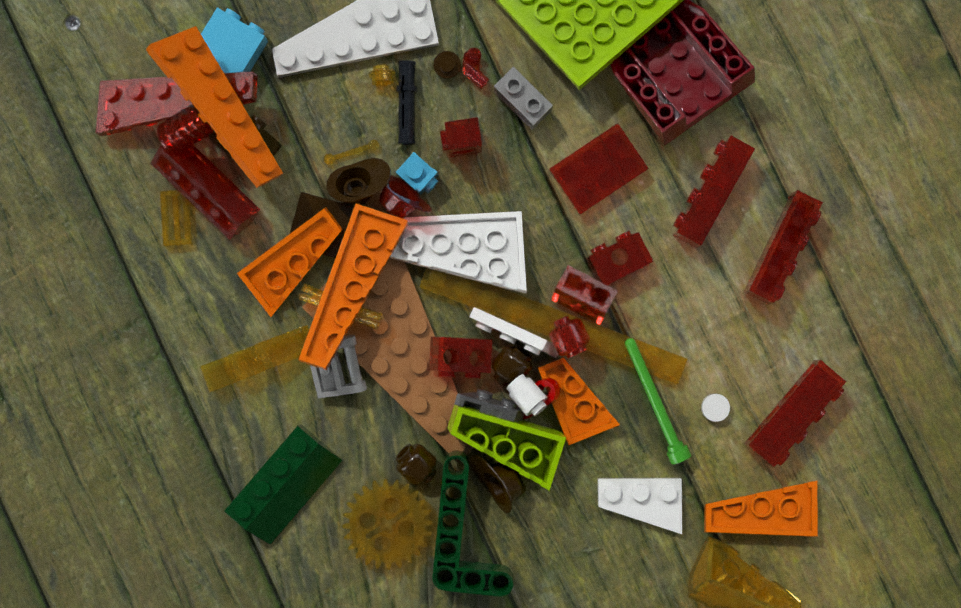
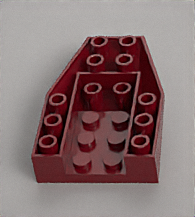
M690 0L681 2L610 64L614 76L664 146L755 83V67L706 10Z

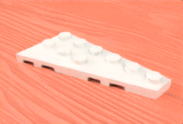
M357 0L274 47L272 53L277 76L280 78L438 46L439 42L430 0Z
M521 211L402 218L408 220V226L390 256L391 259L526 294Z

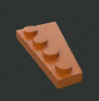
M325 207L237 274L269 316L272 317L343 229L327 207Z
M817 481L705 504L704 533L817 537Z

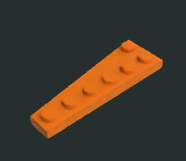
M192 27L149 44L146 48L148 54L168 79L171 77L181 89L180 94L185 100L192 102L200 112L198 116L204 123L208 122L216 132L218 141L230 152L231 157L255 187L258 188L279 178L283 174L281 168L197 27Z
M355 204L301 351L300 362L324 370L328 369L406 230L408 220Z

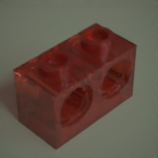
M431 337L429 370L438 371V376L455 377V372H465V378H481V373H491L492 340ZM446 350H449L452 355L449 364H446L443 360V354ZM473 351L478 356L477 363L474 366L470 363L469 359Z

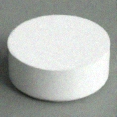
M710 394L703 399L701 411L708 420L718 422L728 416L730 404L723 395Z

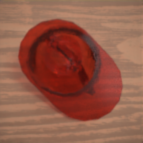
M391 175L387 186L381 191L379 197L380 203L388 214L403 219L412 214L416 209L427 213L432 212V208L420 198L410 185L402 179Z

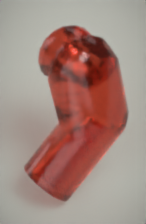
M473 47L463 55L462 71L470 81L482 90L490 79L480 71L481 52Z

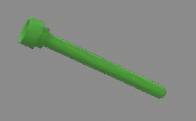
M628 338L625 341V346L669 444L667 447L669 461L671 464L683 462L691 457L689 448L682 441L678 440L636 341L633 338Z

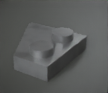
M477 389V392L458 393L454 403L461 407L469 405L479 409L481 413L512 422L522 421L524 417L523 411L517 407L513 400L502 398V401L493 399V393Z

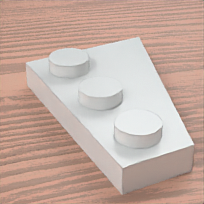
M474 307L470 314V318L477 321L476 327L491 333L492 329L501 332L500 338L512 344H515L516 340L525 344L524 349L536 355L543 352L556 358L561 349L546 339Z
M597 478L598 507L682 534L681 478Z

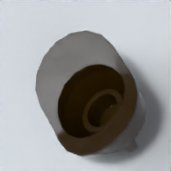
M365 159L336 169L330 174L326 189L329 195L336 201L343 202L351 207H355V204L364 205L370 201L373 195L382 191L387 186L391 178V169L388 163L382 159Z
M471 456L470 464L477 478L490 492L498 507L505 513L511 512L512 502L526 491V486L519 473L500 462L489 465L481 457Z

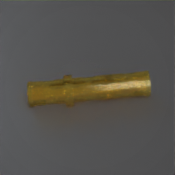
M305 283L301 291L308 294L300 293L299 300L318 306L323 291ZM362 306L355 321L377 330L380 325L377 321L382 320L383 313H378Z

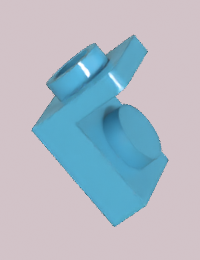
M415 152L396 171V174L419 195L424 191L429 193L439 182L436 179L439 175L438 172L431 168Z

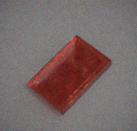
M617 123L551 167L549 171L580 216L649 168Z

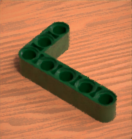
M452 451L446 456L443 466L432 575L435 587L443 591L499 597L506 596L513 589V573L509 567L501 564L460 560L469 458L462 451ZM453 459H459L464 463V468L460 471H454L449 467V462ZM450 487H457L462 494L460 497L453 499L446 494V490ZM452 514L458 518L459 522L456 525L450 526L444 522L443 518ZM445 542H450L455 545L456 549L451 553H446L440 546ZM446 569L452 572L453 576L448 580H444L439 577L438 573ZM474 572L480 575L481 579L478 582L472 583L466 579V575ZM503 575L508 578V582L500 586L495 584L493 579Z

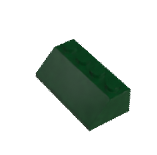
M302 424L297 425L224 512L246 531L271 545L343 459Z

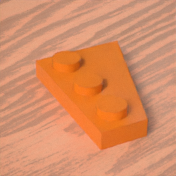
M564 358L538 367L542 379H555L560 386V395L552 403V406L568 445L620 425ZM545 387L547 393L551 391L550 387Z

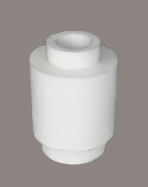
M524 374L514 379L506 388L510 392L509 397L526 416L533 414L535 417L547 407L545 401L548 397L530 377L526 378Z

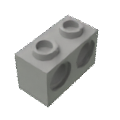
M514 67L494 85V93L531 130L552 111L553 105Z

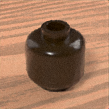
M517 344L505 346L492 361V369L495 372L493 377L503 386H507V384H510L521 374L527 377L533 368L531 354Z
M419 443L414 445L407 444L395 458V461H397L396 470L413 485H418L422 482L428 483L437 473L435 470L437 464L436 457Z

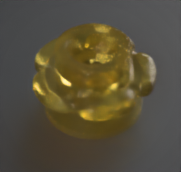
M387 64L375 65L373 70L368 73L374 86H386L394 82L393 75H395V70L389 69Z

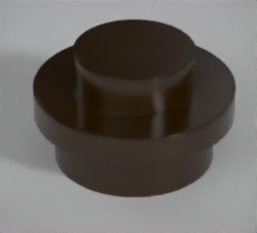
M443 51L435 57L433 66L439 77L451 79L459 73L461 62L454 52Z

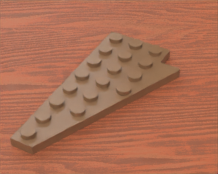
M389 258L346 336L355 335L357 344L354 346L359 365L448 453L459 450L467 455L474 447L451 435L447 428L458 391L406 263ZM326 283L302 307L313 319Z

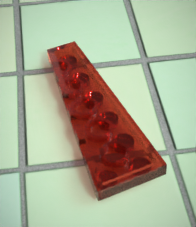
M254 71L224 73L243 105L256 102L258 75ZM168 77L100 81L96 133L100 136H107L132 130V127L156 125L159 121L168 119L174 121L182 119V116L194 113L199 114L200 112L190 100L186 101L180 94L181 89L171 77L169 79Z

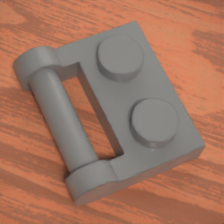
M355 335L346 336L339 347L344 348L351 383L345 384L338 351L327 370L310 365L318 398L353 394L367 390L366 381L362 380L354 346L357 344Z

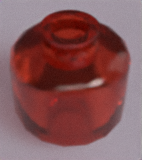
M567 315L553 322L555 328L549 332V337L558 355H566L569 359L587 350L586 345L589 344L590 337L581 319L574 318L570 320Z

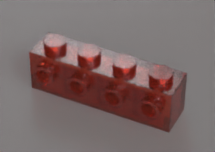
M182 133L160 146L150 163L229 240L250 226L260 211V208Z
M732 135L725 141L722 139L719 141L713 152L716 155L712 165L707 164L700 175V178L703 179L698 189L693 188L686 201L690 205L685 213H679L673 224L676 227L673 236L695 248L703 244L755 148Z
M799 190L790 194L744 289V293L766 304H772L780 300L786 288L783 284L787 276H791L797 266L798 261L795 259L799 251H803L810 237L807 234L811 226H815L822 212L819 209L823 202Z
M814 360L746 440L744 445L769 466L782 465L790 456L788 450L794 443L798 445L805 439L808 434L806 429L812 422L817 423L825 415L826 410L824 408L830 401L835 402L844 392L842 387L846 381L822 360Z

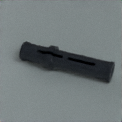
M402 60L398 61L399 85L396 86L399 98L398 144L415 145V93L418 92V86H415L416 61Z

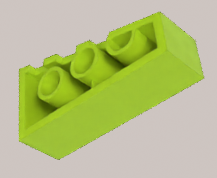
M454 404L447 427L451 435L486 453L496 461L507 465L550 491L566 440L561 431L524 420L517 422L508 421L481 413L479 409L469 405L461 407Z

